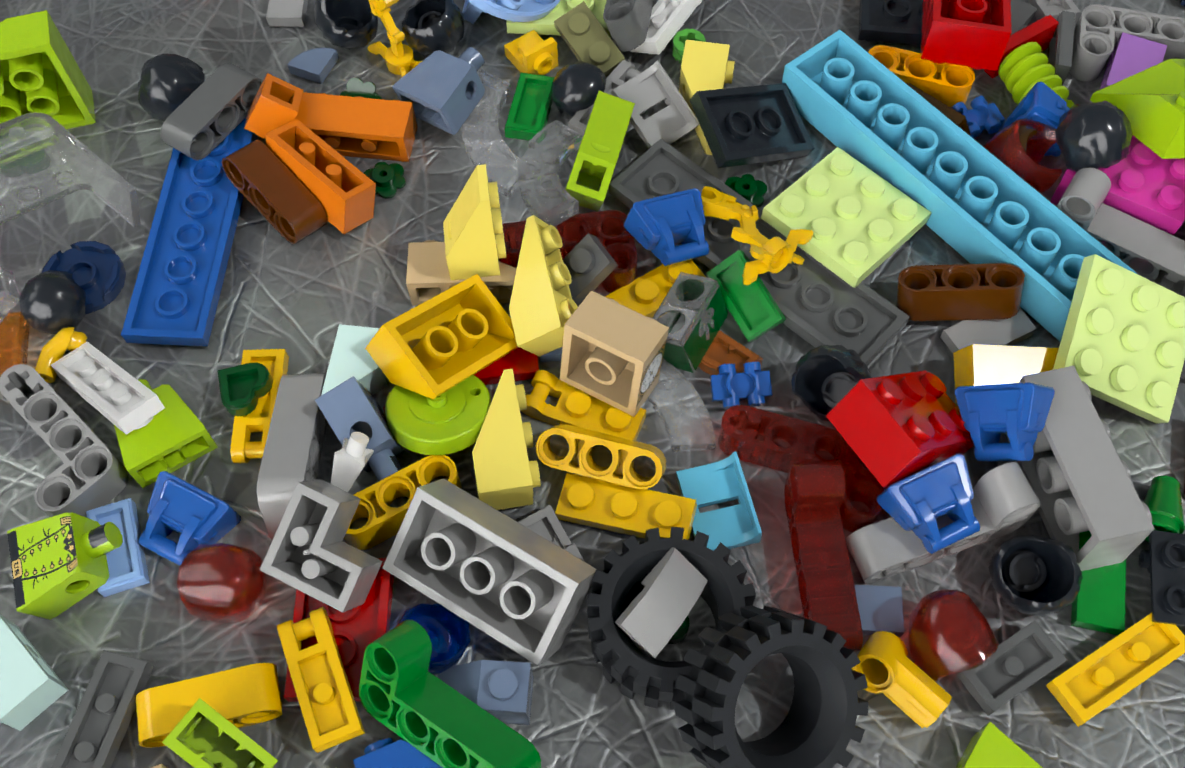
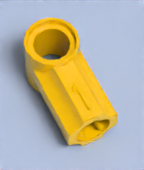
M877 631L871 634L857 655L860 663L852 668V670L865 674L868 688L864 690L875 694L883 693L921 728H928L946 709L952 696L907 657L906 645L898 636L887 631Z

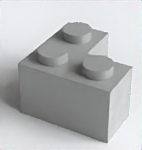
M321 479L298 482L260 567V571L341 612H346L364 604L383 561L343 542V538L361 499Z

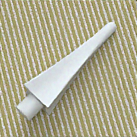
M353 432L349 440L344 438L342 449L334 452L330 484L349 492L374 452L372 449H366L369 442L367 435L361 432Z

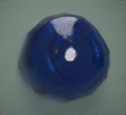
M429 603L419 604L405 611L398 623L400 624L404 620H413L426 630L432 643L428 671L434 675L455 666L470 643L469 622L438 603L433 605Z

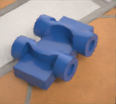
M978 96L971 101L970 105L973 108L971 110H968L963 102H958L951 107L966 117L970 136L973 139L979 137L984 129L989 134L996 133L1001 129L1005 120L995 103L988 104L984 96Z
M760 362L744 363V373H736L735 364L719 365V375L710 376L712 402L722 401L723 409L740 407L739 401L748 399L749 407L765 405V397L773 396L770 370L761 371Z

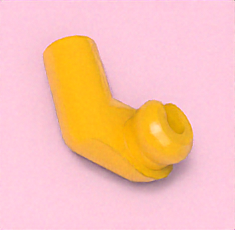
M74 327L62 328L42 347L35 370L47 383L55 382L57 376L51 364L61 359L66 350L72 352L86 343V334L74 331Z

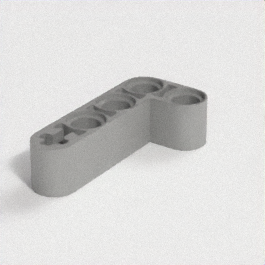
M1100 4L1089 5L1083 9L1074 28L1072 67L1069 73L1080 81H1093L1097 79L1122 32L1167 45L1163 61L1168 59H1185V18Z
M1082 168L1078 170L1060 199L1057 208L1132 268L1138 275L1185 297V241L1104 204L1103 201L1111 188L1110 178L1104 172L1095 168Z
M18 364L6 369L1 374L0 393L64 463L43 479L36 488L34 500L43 512L49 517L63 513H76L87 518L86 511L105 506L122 492L129 480L126 468L34 368L29 365ZM34 391L33 395L29 398L26 397L29 392ZM106 467V469L101 474L96 476V474L101 469ZM69 497L65 503L59 506L63 499Z
M327 373L284 374L281 376L257 480L258 505L271 540L274 538L297 483L317 480L327 420L315 399L322 394Z
M1017 462L1003 464L990 470L979 479L973 488L974 497L971 500L973 514L980 524V531L933 554L926 550L922 540L913 531L904 530L892 517L865 526L850 534L845 539V543L864 583H874L998 539L1021 528L1037 511L1041 503ZM947 514L936 519L938 529L953 522Z

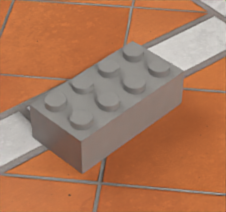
M1074 366L1022 376L1019 383L1030 382L1053 387L1055 390L1045 426L1041 432H1038L1033 446L1034 454L1032 460L1017 461L1041 503L1038 511L1050 538L1062 541L1072 547L1077 556V563L1081 567V571L1123 562L1155 528L1152 524V515L1148 506L1140 500L1131 482V473L1128 465L1119 458L1113 446L1107 423L1100 419L1092 403V396L1088 385L1081 381ZM1004 433L1008 443H1010L1007 433ZM1090 531L1091 538L1079 550V533Z
M444 478L417 487L382 567L387 572L537 666H540L560 650L597 570Z

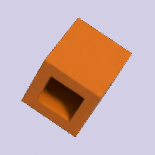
M267 73L250 106L244 129L266 139V133L293 121L299 111L303 89Z

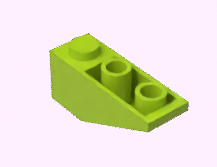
M598 91L562 200L599 212L619 157L635 103Z

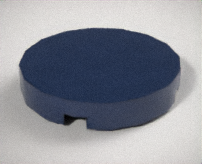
M79 241L71 244L72 248L64 253L59 250L52 255L44 266L42 273L48 270L71 273L73 280L86 292L85 314L106 307L117 298L124 287L126 271L123 262L109 245L97 241Z

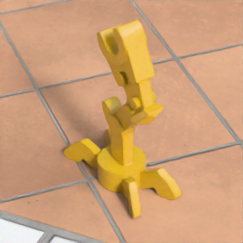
M368 0L371 12L381 18L391 46L387 48L380 41L369 45L367 49L375 55L380 54L385 59L389 72L403 77L422 61H415L411 47L402 44L405 35L396 27L389 13L391 11L390 7L399 2V0Z
M703 187L701 199L704 215L728 221L729 219L738 220L740 227H733L731 238L750 244L751 256L758 259L745 263L742 275L744 285H750L756 281L758 274H764L768 271L772 274L778 273L788 263H792V261L803 265L804 258L794 252L798 244L805 245L812 239V230H790L786 241L780 237H773L769 240L756 228V222L759 219L756 205L750 208L748 205L736 202L737 198L720 192L712 187Z

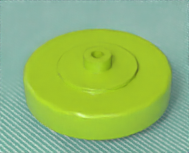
M472 375L435 399L395 385L385 403L387 425L396 442L410 451L425 455L455 453L471 446L477 441L491 405V397L486 385L475 375Z

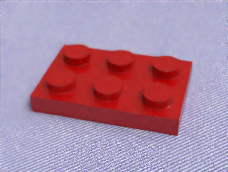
M377 558L383 562L365 603L346 612H341L298 589L296 590L293 622L296 623L309 618V612L321 607L325 608L355 701H361L359 697V684L365 649L369 644L390 631L394 575L382 568L386 558ZM316 635L301 641V649L303 650L318 644ZM287 666L284 698L288 702H299Z

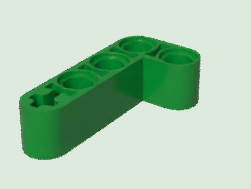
M404 620L366 647L359 684V697L365 710L373 718L443 768H541L539 752L528 739L428 671L432 643L428 633L418 622Z

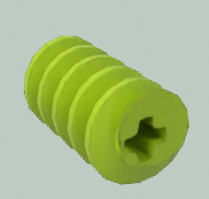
M1029 42L1017 47L1000 64L999 77L1005 83L1007 91L1012 94L1014 102L1018 105L1037 82L1045 83L1066 101L1067 107L1071 108L1074 105L1072 100H1066L1069 96V90L1065 86H1061V77L1054 75V66L1048 64V57L1041 53V46L1037 42Z

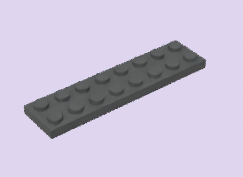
M662 139L657 141L609 184V194L629 209L632 208L635 202L697 188L702 193L704 186L712 187L720 192L737 198L736 202L742 205H748L750 208L753 206L748 200ZM757 208L759 219L756 222V228L769 240L773 237H780L786 241L787 238L761 219L762 210ZM705 216L704 237L709 245V254L696 258L709 269H713L738 250L744 251L749 261L758 260L751 256L750 244L731 238L733 227H740L738 220L729 219L728 221ZM798 246L794 253L804 258L803 265L792 261V263H788L778 273L772 274L768 271L764 274H758L785 316L786 320L782 322L785 326L815 348L821 345H842L847 349H853L867 366L906 326L910 317L861 282L853 288Z

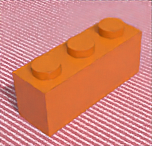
M303 92L299 111L295 119L302 122L342 156L409 162L418 128L412 102L372 99L360 96L350 97Z
M295 119L266 133V146L318 199L326 211L328 222L342 234H346L374 218L376 183L302 122Z

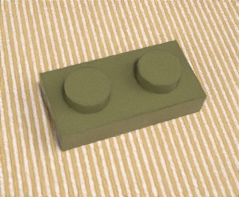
M584 1L554 21L556 30L579 61L596 65L602 70L605 77L610 75L622 60H625V57Z

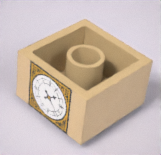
M590 291L564 325L560 380L635 417L659 382L669 327L651 317H646L613 299Z

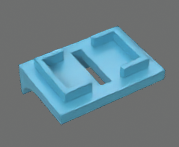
M736 451L718 462L676 471L682 497L696 499L697 502L692 525L694 539L697 531L709 535L707 548L712 551L717 548L720 542L728 549L761 541L762 530ZM736 499L739 502L738 505L703 513L699 512L701 507Z

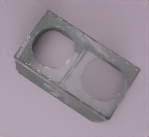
M680 272L653 316V319L669 327L662 365L693 373L688 361L689 358L696 371L728 316V310L717 280ZM683 313L685 316L684 325L678 331L671 333Z

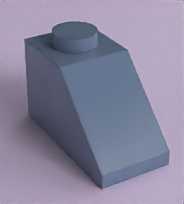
M478 660L439 669L438 678L503 723L530 725L534 681L531 663Z

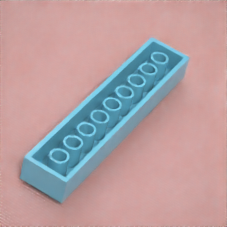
M838 30L785 65L782 83H786L799 114L836 147L848 153L930 211L931 215L926 225L970 264L1007 263L1019 267L1025 275L1020 307L1060 342L1084 257L1096 254L1136 273L843 31Z

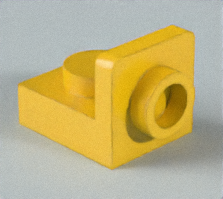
M532 30L504 45L505 56L520 73L545 75L558 67L557 42L553 37L543 40L535 30Z

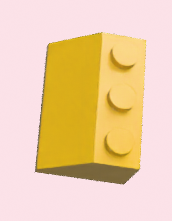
M475 274L383 324L365 349L392 384L435 399L515 350L518 346L510 316L479 275Z

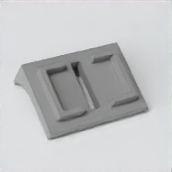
M658 60L639 75L611 91L613 96L635 103L630 122L648 149L660 139L671 145L691 133L699 125L698 119ZM663 101L666 103L667 107L645 120L641 117L642 113Z

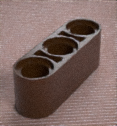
M255 140L222 159V167L228 179L289 243L296 244L327 224L328 217L322 204L263 142Z
M1007 263L910 266L899 273L896 307L910 316L909 320L1008 319L1019 312L1025 275L1019 267Z

